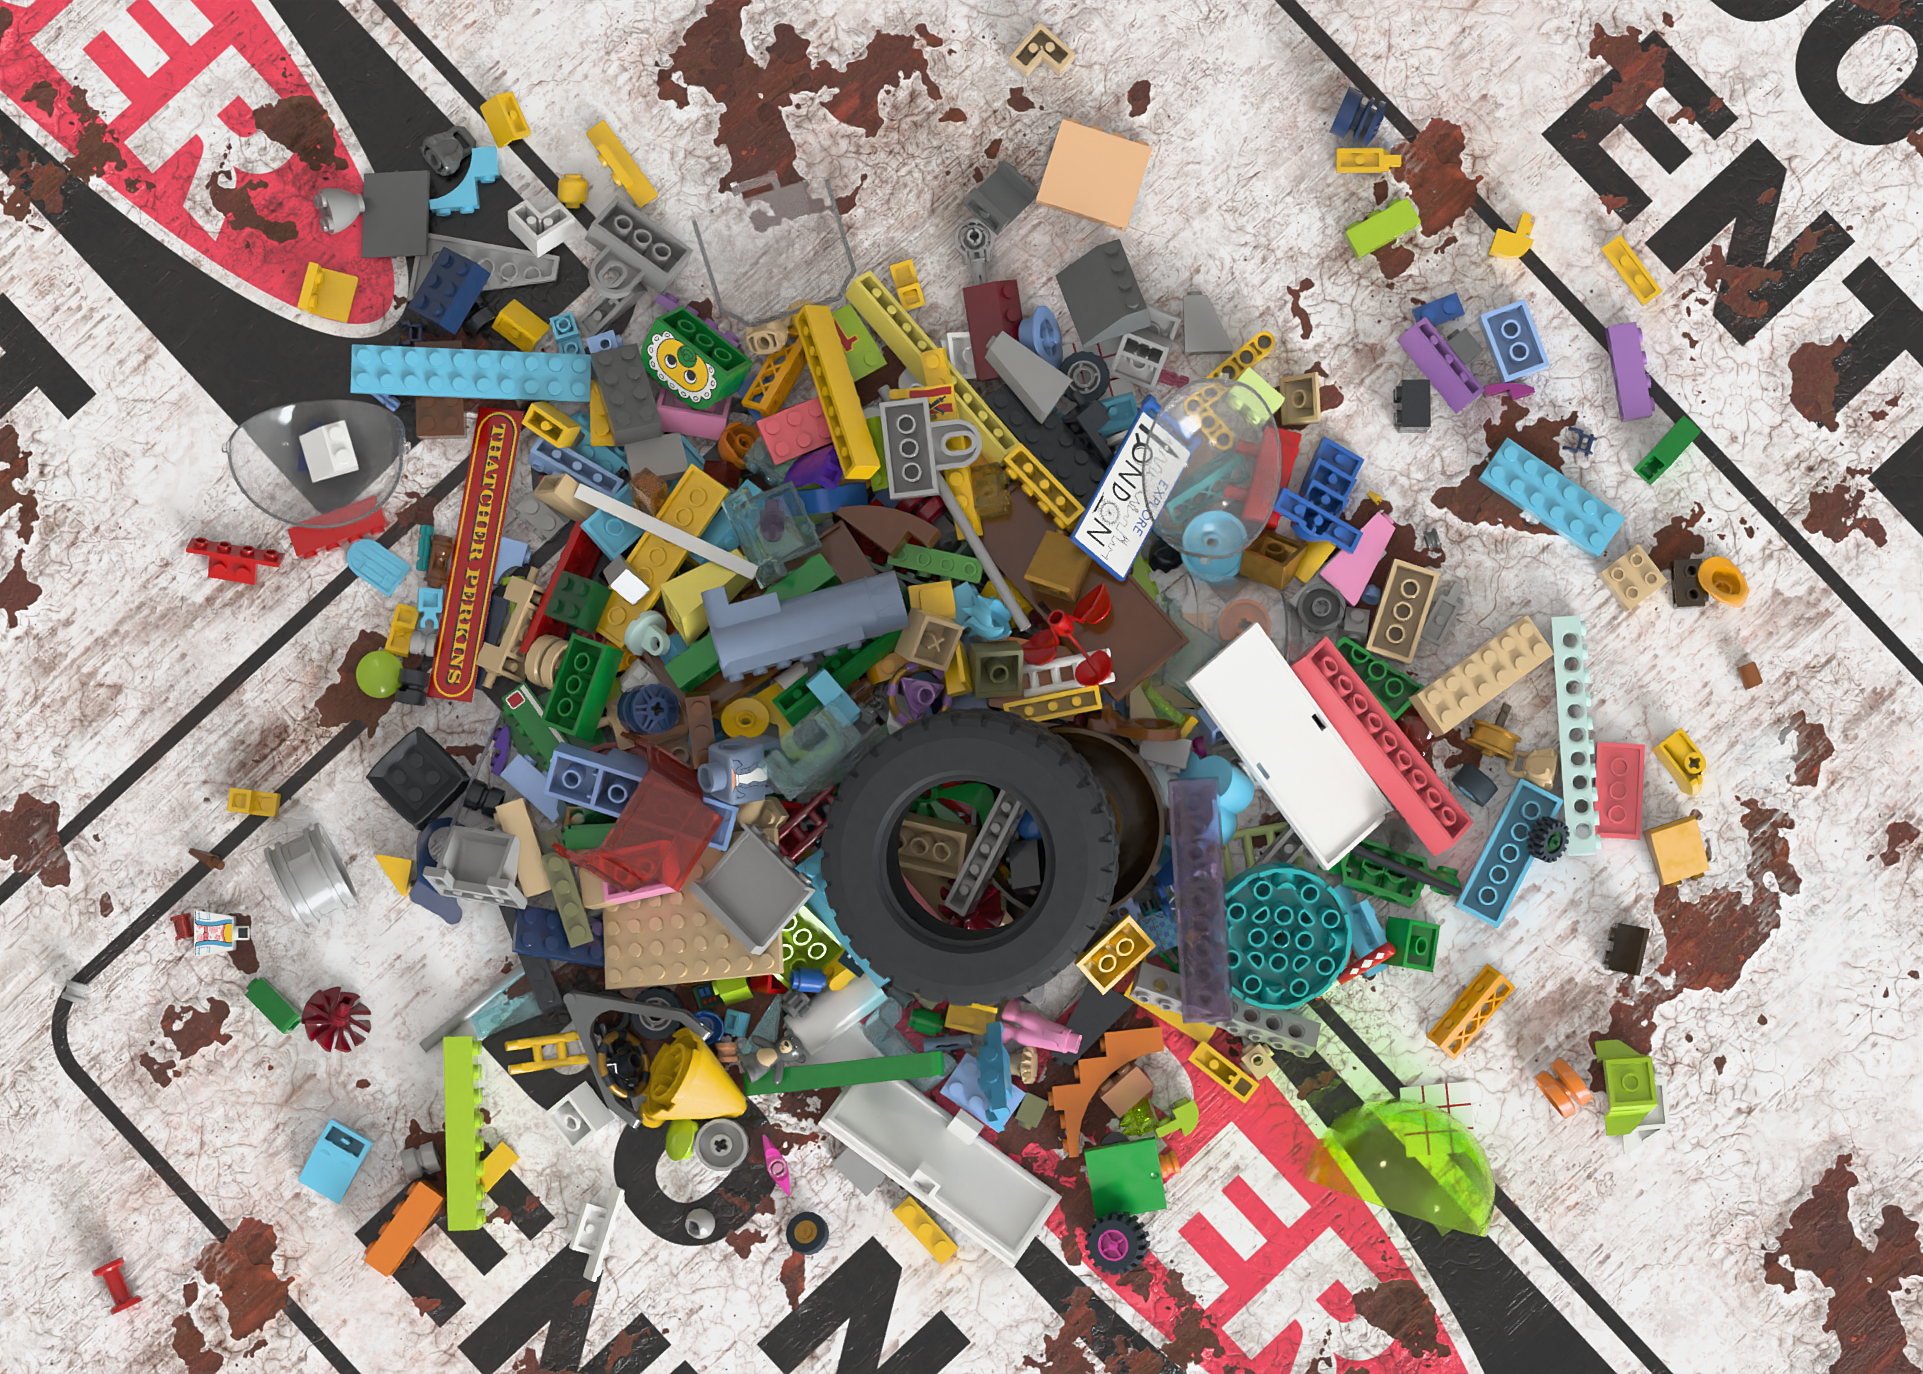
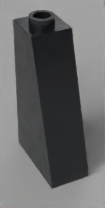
M1089 981L1065 1027L1073 1029V1033L1082 1035L1078 1052L1075 1054L1069 1051L1063 1053L1051 1050L1050 1054L1054 1056L1052 1061L1065 1067L1066 1063L1072 1065L1132 1005L1133 1001L1112 989H1109L1103 995Z

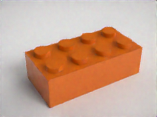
M426 1179L414 1182L406 1193L409 1195L407 1200L399 1202L393 1210L392 1214L395 1217L392 1221L389 1220L383 1224L378 1232L381 1235L377 1241H372L364 1251V1254L367 1256L363 1261L385 1277L392 1275L447 1199L446 1193Z

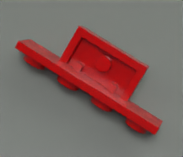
M202 537L191 538L186 547V552L209 556L208 577L255 585L257 581L258 564L280 568L285 558V553H279L274 549L261 550L255 549L250 545L237 546L231 545V543L226 541H208Z

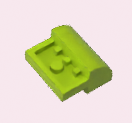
M1184 1097L1173 1103L1175 1107L1171 1108L1174 1118L1171 1119L1170 1116L1158 1120L1156 1122L1157 1126L1153 1128L1158 1138L1179 1128L1184 1136H1187L1194 1130L1199 1117L1198 1107L1194 1099L1188 1100L1187 1097Z

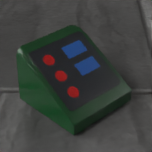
M712 982L693 988L700 1010L724 1002L720 994L715 995Z

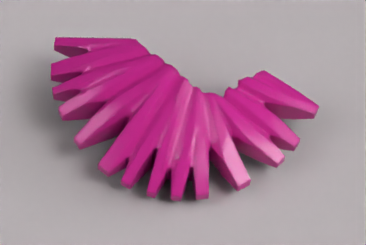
M764 1134L762 1138L767 1171L781 1189L790 1196L787 1161H785L778 1149Z

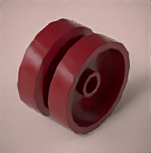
M940 495L901 499L895 509L910 513L931 525L948 510Z

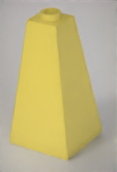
M738 549L729 552L750 562L746 555L742 556ZM709 561L660 585L666 614L687 646L695 642L709 626L701 592L724 586L730 603L749 582V578L713 561Z

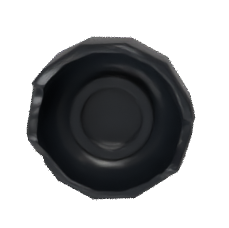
M1168 538L1159 539L1150 547L1148 564L1152 571L1161 570L1167 574L1172 569H1177L1183 564L1180 556V544L1177 541Z

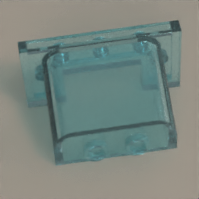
M792 481L752 496L748 486H745L721 502L748 562L759 566L755 573V578L761 589L770 586L788 574L785 564L822 547L815 531V525L810 520L805 510V503L799 497Z
M832 700L826 706L820 703L779 738L780 747L766 750L767 756L758 763V766L784 796L791 801L864 739V736Z

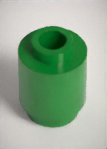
M921 1007L920 1009L913 1008L908 1026L913 1027L915 1031L934 1037L935 1033H941L945 1020L940 1019L942 1015L940 1013Z

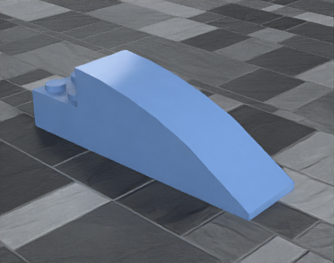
M560 742L553 752L543 791L544 795L725 852L728 850L739 810L738 805H731L703 791L698 782L644 758L616 748H612L608 755L605 756L564 742Z

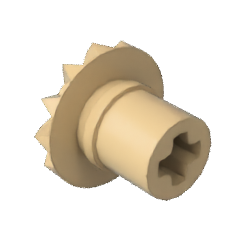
M1025 1046L1023 1053H1009L1011 1075L1021 1076L1024 1084H1033L1037 1077L1039 1062L1035 1047Z

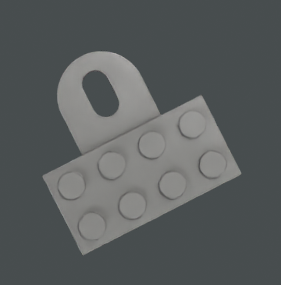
M618 195L591 223L585 237L587 242L601 251L592 262L588 271L589 283L598 294L610 299H620L629 295L640 281H643L659 294H662L687 266L694 251ZM610 270H615L620 274V278L613 284H608L603 280V277Z
M928 397L879 403L889 492L892 501L940 495L938 470L963 468L972 464L978 458L982 448V439L977 428L970 422L962 419L931 422ZM968 436L972 440L971 447L966 450L950 451L946 447L947 440L952 437Z

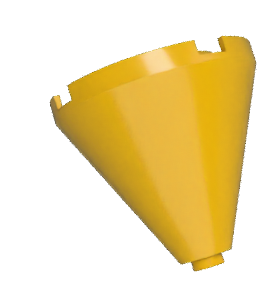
M682 1028L673 1034V1037L676 1038L671 1045L664 1043L651 1063L649 1084L641 1094L647 1097L646 1105L641 1104L643 1113L655 1120L736 1118L742 1115L747 1108L746 1097L702 1037L689 1028Z

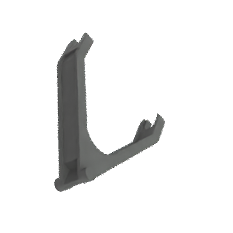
M572 990L563 997V1001L568 1008L608 1108L635 1129L641 1124L643 1117L613 1094L605 1086L599 1074L597 1065L599 1046L594 1036V1024L598 1016L605 1011L616 1010L680 1021L691 1031L700 1035L704 1041L713 1033L711 1028L686 1009Z

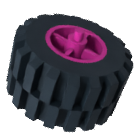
M1115 1211L1099 1218L1094 1222L1095 1224L1090 1226L1088 1229L1090 1233L1085 1237V1240L1089 1241L1085 1245V1250L1090 1251L1087 1257L1089 1260L1094 1259L1095 1262L1092 1265L1095 1268L1101 1266V1272L1103 1273L1110 1271V1275L1118 1273L1121 1275L1136 1268L1144 1261L1143 1258L1149 1253L1146 1248L1150 1246V1241H1146V1237L1150 1235L1148 1231L1144 1232L1143 1227L1146 1225L1143 1222L1138 1223L1137 1220L1139 1218L1136 1215L1130 1217L1129 1212L1120 1213V1211Z

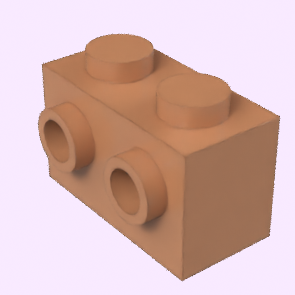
M1133 1060L1121 1066L1117 1071L1118 1074L1112 1079L1105 1080L1100 1085V1090L1097 1091L1100 1098L1119 1118L1155 1087L1149 1077Z

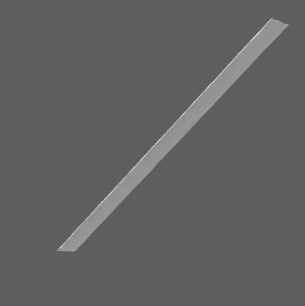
M581 483L574 495L575 498L751 580L759 567Z

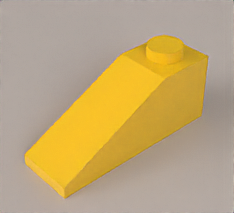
M1203 1040L1188 1058L1189 1061L1243 1103L1248 1101L1260 1085Z

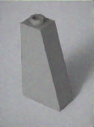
M1004 331L998 337L993 335L986 345V348L989 349L985 356L986 360L1038 422L1042 424L1068 390L1073 380Z

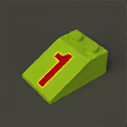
M850 303L832 313L854 382L887 364L877 344Z

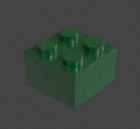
M562 570L544 615L562 624L594 634L613 590L593 580Z

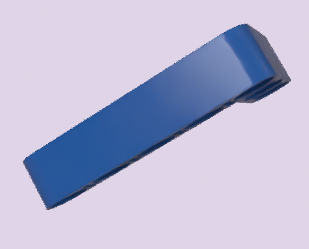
M866 482L838 485L833 490H828L824 487L785 492H766L765 494L775 503L763 518L839 511L840 507L868 505Z

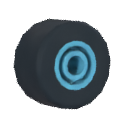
M1468 762L1452 778L1453 784L1465 796L1481 807H1484L1498 791L1497 786L1488 776Z

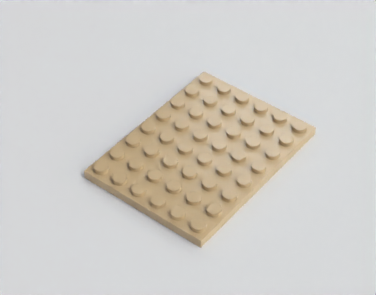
M762 829L765 832L763 836L768 841L772 840L779 846L778 829ZM744 831L732 832L728 850ZM684 838L668 839L667 841L676 843L682 890L603 908L606 990L784 973L782 931L761 955L750 953L688 889L693 881L702 882L725 855V851ZM616 847L613 848V851L627 847Z

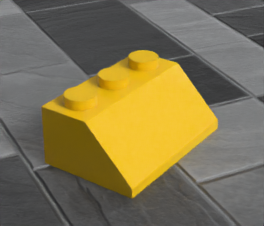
M1126 914L1083 954L1075 964L1104 995L1156 945L1130 915Z

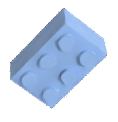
M1525 299L1484 313L1478 317L1479 326L1501 383L1513 382L1543 371L1550 366Z
M966 1052L940 1090V1093L994 1130L992 1125L988 1124L985 1111L989 1109L988 1099L978 1088L977 1079L981 1078V1075L977 1068L976 1058ZM1012 1084L1013 1098L1007 1099L1010 1114L1004 1119L1003 1125L1006 1124L1026 1094L1014 1084Z

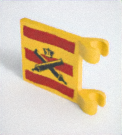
M953 383L889 391V397L892 400L928 397L931 422L957 419Z

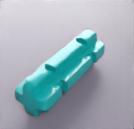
M431 525L420 526L419 535H421V538H419L417 552L419 560L416 563L418 571L426 572L429 566L431 555L430 540H433L431 536L434 534V527Z

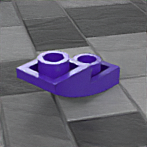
M504 725L503 728L499 727L492 739L496 741L493 747L501 750L500 754L496 753L490 763V766L493 767L491 773L500 776L506 768L511 751L512 731L508 725Z

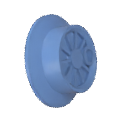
M1038 306L1031 318L1021 321L1019 326V342L1056 369H1059L1063 359V342L1060 328L1052 311L1046 306Z

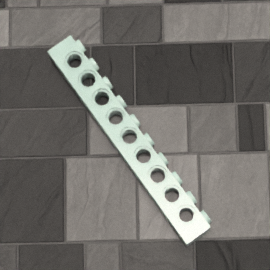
M1580 615L1551 617L1565 824L1569 828L1567 832H1570V836L1567 837L1569 840L1567 853L1568 856L1597 855L1596 849H1601L1600 834L1595 835V825H1599V811H1594L1593 801H1598L1597 787H1592L1591 779L1596 777L1595 763H1590V754H1594V739H1589L1588 730H1593L1592 716H1587L1586 707L1591 706L1590 692H1585V683L1590 681L1589 668H1584L1583 659H1588L1587 645H1582V635H1586L1585 621L1580 620ZM1572 635L1576 638L1577 642L1574 646L1567 647L1563 643L1564 637ZM1568 659H1575L1579 665L1577 669L1570 671L1565 668L1564 664ZM1571 682H1575L1580 686V690L1576 694H1570L1567 692L1566 686ZM1572 706H1578L1582 713L1579 717L1572 718L1568 715V709ZM1575 729L1583 733L1582 740L1578 742L1572 741L1569 737L1570 732ZM1576 753H1580L1585 757V762L1579 766L1574 765L1571 762V757ZM1576 777H1583L1587 785L1583 789H1576L1572 784L1573 780ZM1585 801L1588 804V810L1584 813H1578L1574 809L1576 802ZM1581 824H1585L1590 828V833L1586 837H1580L1576 833V828Z

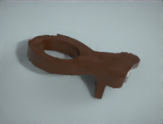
M1104 702L1103 709L1087 712L1085 718L1087 728L1106 734L1155 742L1181 739L1180 724L1171 720L1157 718L1125 719L1119 710L1113 709L1112 703Z

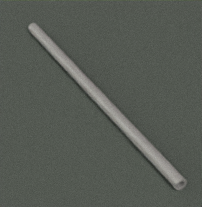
M888 385L882 386L878 390L884 402L897 401L890 399L889 391L891 389ZM938 470L939 492L942 500L1020 631L1026 630L1031 626L1030 622Z
M603 908L596 910L588 909L586 911L587 917L597 918L603 913ZM522 964L517 965L421 1041L419 1045L427 1053L441 1042L443 1037H447L523 977L525 971Z

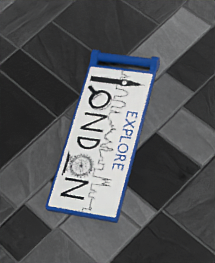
M1148 394L1142 400L1139 412L1070 536V540L1120 582L1125 580L1193 451L1202 440L1199 435L1190 432L1156 402V398L1151 394ZM1151 409L1187 441V446L1152 417L1148 411Z

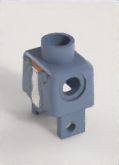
M767 734L752 738L739 735L711 744L708 748L709 763L702 764L698 768L697 776L700 787L706 793H710L711 796L731 805L762 801L765 799V794L782 791L781 783L769 779L771 777V768L764 759V750L780 747V739Z

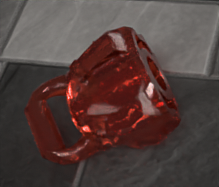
M1403 712L1396 719V724L1425 760L1428 747L1438 739V736L1435 737L1420 715Z

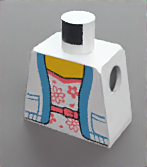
M194 911V956L236 950V940H249V926H236V916Z

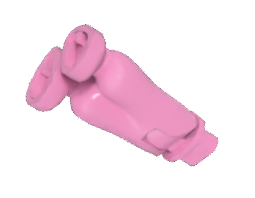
M1010 1000L1006 1005L1002 1019L1019 1023L1022 1027L1018 1028L1009 1023L1001 1022L1004 1026V1031L1002 1032L1004 1045L1014 1039L1018 1044L1024 1046L1039 1047L1063 1053L1069 1051L1076 1054L1078 1052L1082 1035L1073 1033V1029L1046 1019L1031 1010L1022 1012L1018 1001Z

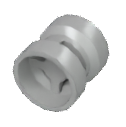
M414 630L410 642V653L418 655L424 652L426 656L434 657L438 634L429 633L426 636L421 631Z

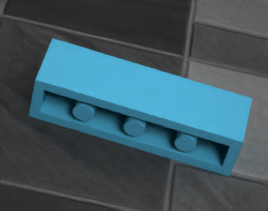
M746 479L710 522L699 539L727 552L733 551L738 548L775 502L756 485ZM693 552L689 553V556L700 565L710 561Z

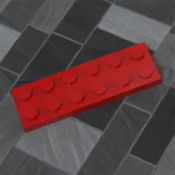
M577 520L574 528L571 530L570 537L564 550L561 552L560 559L551 575L546 591L541 597V602L531 620L527 634L522 640L519 651L527 655L531 645L545 634L554 635L562 639L566 635L569 628L568 625L544 615L562 570L590 579L598 563L602 550L580 527L583 522Z

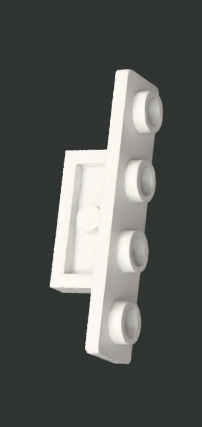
M615 1185L611 1187L605 1207L583 1202L569 1248L590 1254L583 1277L594 1282L602 1272L603 1257L609 1250L611 1232L617 1225V1214L625 1199V1190Z

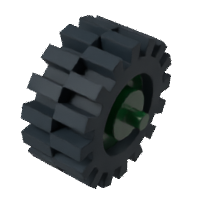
M1543 816L1541 819L1536 820L1537 825L1533 824L1531 826L1533 830L1527 834L1530 838L1526 839V843L1529 844L1526 846V849L1531 856L1551 863L1552 861H1557V857L1561 858L1562 851H1566L1567 848L1564 846L1569 843V840L1566 838L1570 836V832H1567L1569 828L1565 826V823L1549 816Z

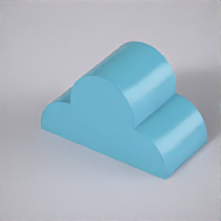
M1190 751L1186 771L1180 770V774H1175L1196 834L1220 848L1226 845L1234 836L1237 828L1236 815L1245 810L1252 801L1254 784L1243 770L1225 758L1216 755L1202 758L1195 752Z

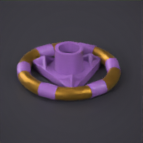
M911 661L901 666L893 674L888 684L887 703L890 712L900 724L906 726L918 720L943 688L944 696L938 713L950 710L953 697L950 698L948 695L944 671ZM917 669H927L937 676L942 684L903 676ZM899 681L912 720L898 708L896 694Z

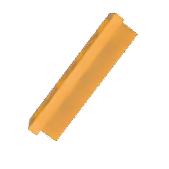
M788 328L789 335L787 336V339L789 336L797 338L795 344L788 347L784 345L781 351L769 354L741 402L744 407L759 411L763 419L779 412L808 362L799 333L796 330ZM785 355V361L775 366L774 361L776 358ZM771 374L775 375L772 382L763 384L765 377ZM763 392L764 396L760 403L751 401L755 395Z
M1487 963L1426 1037L1440 1047L1450 1058L1455 1060L1516 987ZM1503 982L1506 986L1499 994H1496L1497 988ZM1488 1003V1008L1481 1012V1007ZM1473 1021L1472 1027L1465 1031L1466 1025ZM1458 1039L1455 1047L1450 1050L1448 1046L1453 1040Z

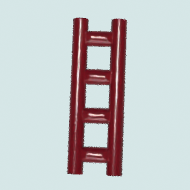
M832 781L778 830V842L781 848L779 852L784 857L788 856L794 861L823 834L828 820L827 818L823 819L815 808L824 800L831 806L833 799L836 798L832 793L837 789V786ZM807 816L817 826L808 835L798 826ZM790 831L800 842L791 851L781 842Z

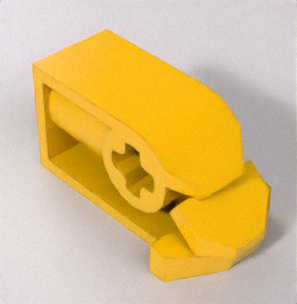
M1681 727L1651 750L1678 783L1681 792L1694 795L1701 791L1706 770V760ZM1690 761L1694 764L1692 768L1689 767Z

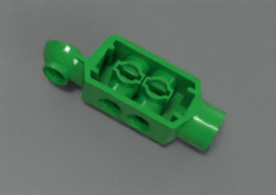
M1366 838L1357 844L1461 888L1457 878L1458 872L1452 868L1437 866L1436 870L1430 869L1427 858ZM1352 850L1333 867L1326 870L1327 872L1339 875L1342 887L1406 908H1411L1417 902L1425 883L1353 854ZM1318 864L1317 868L1323 870L1321 866ZM1430 886V890L1435 893L1451 896L1449 893Z

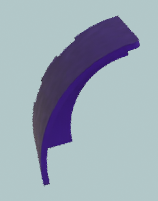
M834 444L798 458L786 473L781 490L785 492L814 482L828 490L836 489L843 471Z

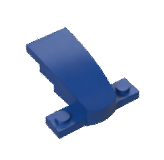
M1322 437L1309 464L1298 495L1282 487L1270 509L1291 520L1290 527L1302 539L1309 542L1328 541L1343 551L1353 554L1363 532L1340 520L1339 517L1349 502L1347 498L1357 482L1355 477L1365 459L1327 437Z

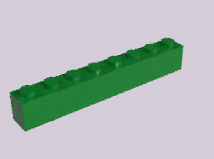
M819 553L809 557L800 568L790 571L781 582L768 587L763 595L776 592L779 601L837 586L842 581L824 556ZM711 631L703 639L690 644L688 650L681 655L672 657L669 663L664 666L684 694L692 692L721 670Z

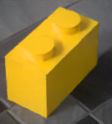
M546 401L531 403L522 421L523 425L557 448L572 446L582 427Z

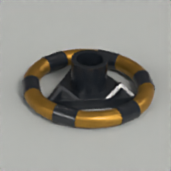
M614 1030L608 1033L602 1039L597 1052V1065L601 1079L605 1086L616 1096L623 1099L636 1098L645 1091L651 1076V1065L647 1050L642 1042L630 1032ZM612 1041H628L606 1060L608 1048ZM642 1067V1073L638 1084V1076L636 1071L641 1069ZM610 1073L634 1089L620 1088L615 1084Z

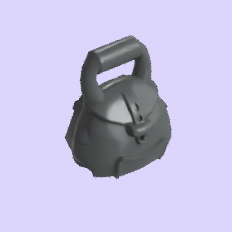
M455 126L447 132L426 136L420 149L423 157L434 171L446 176L453 174L459 169L461 160L472 153V148H476L477 141L465 127ZM456 132L462 137L469 148L463 149L460 142L454 137Z

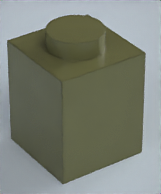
M1026 1092L1015 1116L1019 1120L1017 1124L1028 1130L1032 1126L1037 1128L1049 1102Z

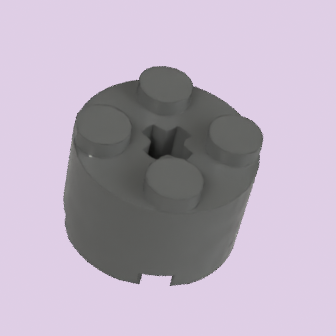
M1324 583L1313 584L1306 588L1297 600V618L1302 626L1311 632H1328L1335 628L1344 616L1346 607L1344 597L1338 589ZM1318 602L1320 605L1325 604L1324 614L1320 611L1316 612L1315 608Z

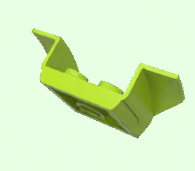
M1618 1039L1595 1041L1597 1063H1603L1609 1112L1604 1114L1606 1136L1631 1134L1647 1114L1658 1105L1652 1057L1639 1054Z

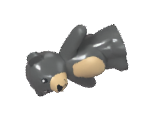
M790 1029L785 1031L784 1037L780 1039L777 1045L760 1036H754L752 1042L763 1049L738 1056L750 1083L757 1081L774 1068L773 1082L774 1084H780L785 1062L797 1061L804 1063L806 1061L802 1042Z

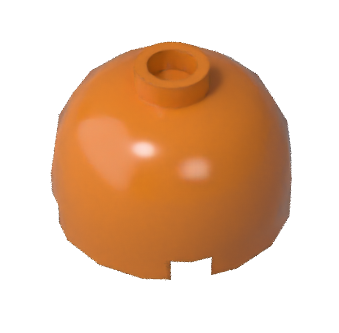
M741 421L732 422L728 425L718 440V454L721 460L727 466L736 470L752 468L765 455V444L759 430L752 425L750 427L742 425L744 422Z

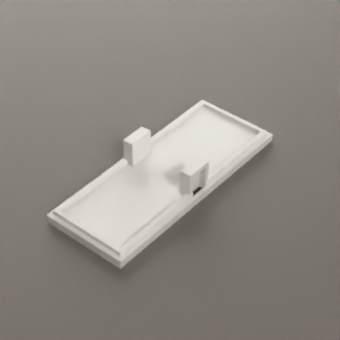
M1257 622L1252 623L1185 681L1242 759L1238 762L1254 785L1262 786L1323 871L1333 867L1395 811ZM1316 714L1325 727H1318L1311 716Z
M905 1080L848 1085L818 1123V1125L1011 1268L1016 1265L1062 1198V1196L979 1136V1132L984 1127L982 1123L963 1109H960L955 1117ZM916 1181L930 1193L927 1195L912 1183Z

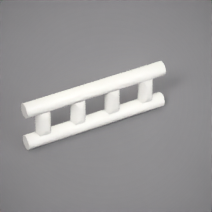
M1109 648L1101 649L1111 657ZM1096 651L1087 652V654L1091 656ZM1082 654L1053 659L1041 666L1023 665V675L1028 674L1031 687L1024 689L1025 699L1086 687L1076 681L1075 675L1074 680L1062 682L1060 674L1061 667L1071 665L1073 674H1075L1076 667L1079 663L1086 660ZM1050 670L1052 684L1040 686L1038 672ZM1110 672L1109 676L1099 684L1114 682V673Z

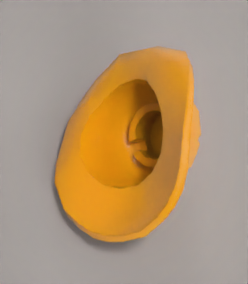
M1720 556L1709 557L1701 563L1698 570V578L1703 589L1718 602L1740 608L1746 602L1749 593L1746 579L1740 569L1731 560Z

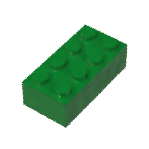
M572 633L540 724L592 742L624 651Z

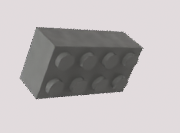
M637 343L591 353L592 372L615 447L662 437L660 416Z

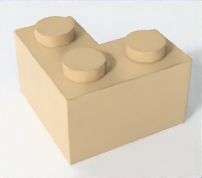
M1039 23L1009 56L1008 63L1025 78L1032 73L1041 61L1060 76L1075 60L1076 53L1043 24Z

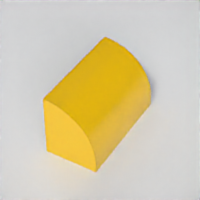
M1305 540L1302 543L1307 545V550L1294 578L1304 586L1336 548L1328 541L1309 542Z

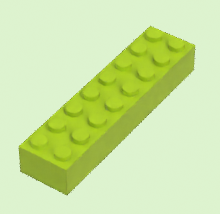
M477 1036L443 1037L448 1231L478 1230L482 1228L483 1223H486V1209H482L481 1201L485 1199L486 1195L485 1184L480 1185V1176L485 1175V1162L480 1160V1152L484 1151V1136H480V1127L484 1126L483 1112H479V1103H483V1089L479 1088L478 1080L482 1079L483 1075L482 1064H478V1055L482 1054V1042L477 1040Z

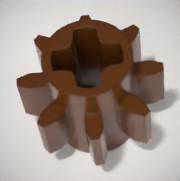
M865 676L861 680L857 678L849 685L851 688L846 691L857 706L861 702L867 706L875 699L871 694L876 690Z

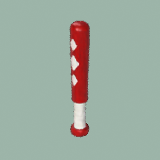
M1386 942L1345 968L1342 973H1339L1332 986L1326 992L1339 984H1345L1396 953L1394 945L1391 942ZM1322 995L1318 998L1315 997L1317 1001L1322 999Z

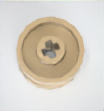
M548 634L539 637L531 645L526 656L525 673L528 680L535 685L552 690L569 641Z

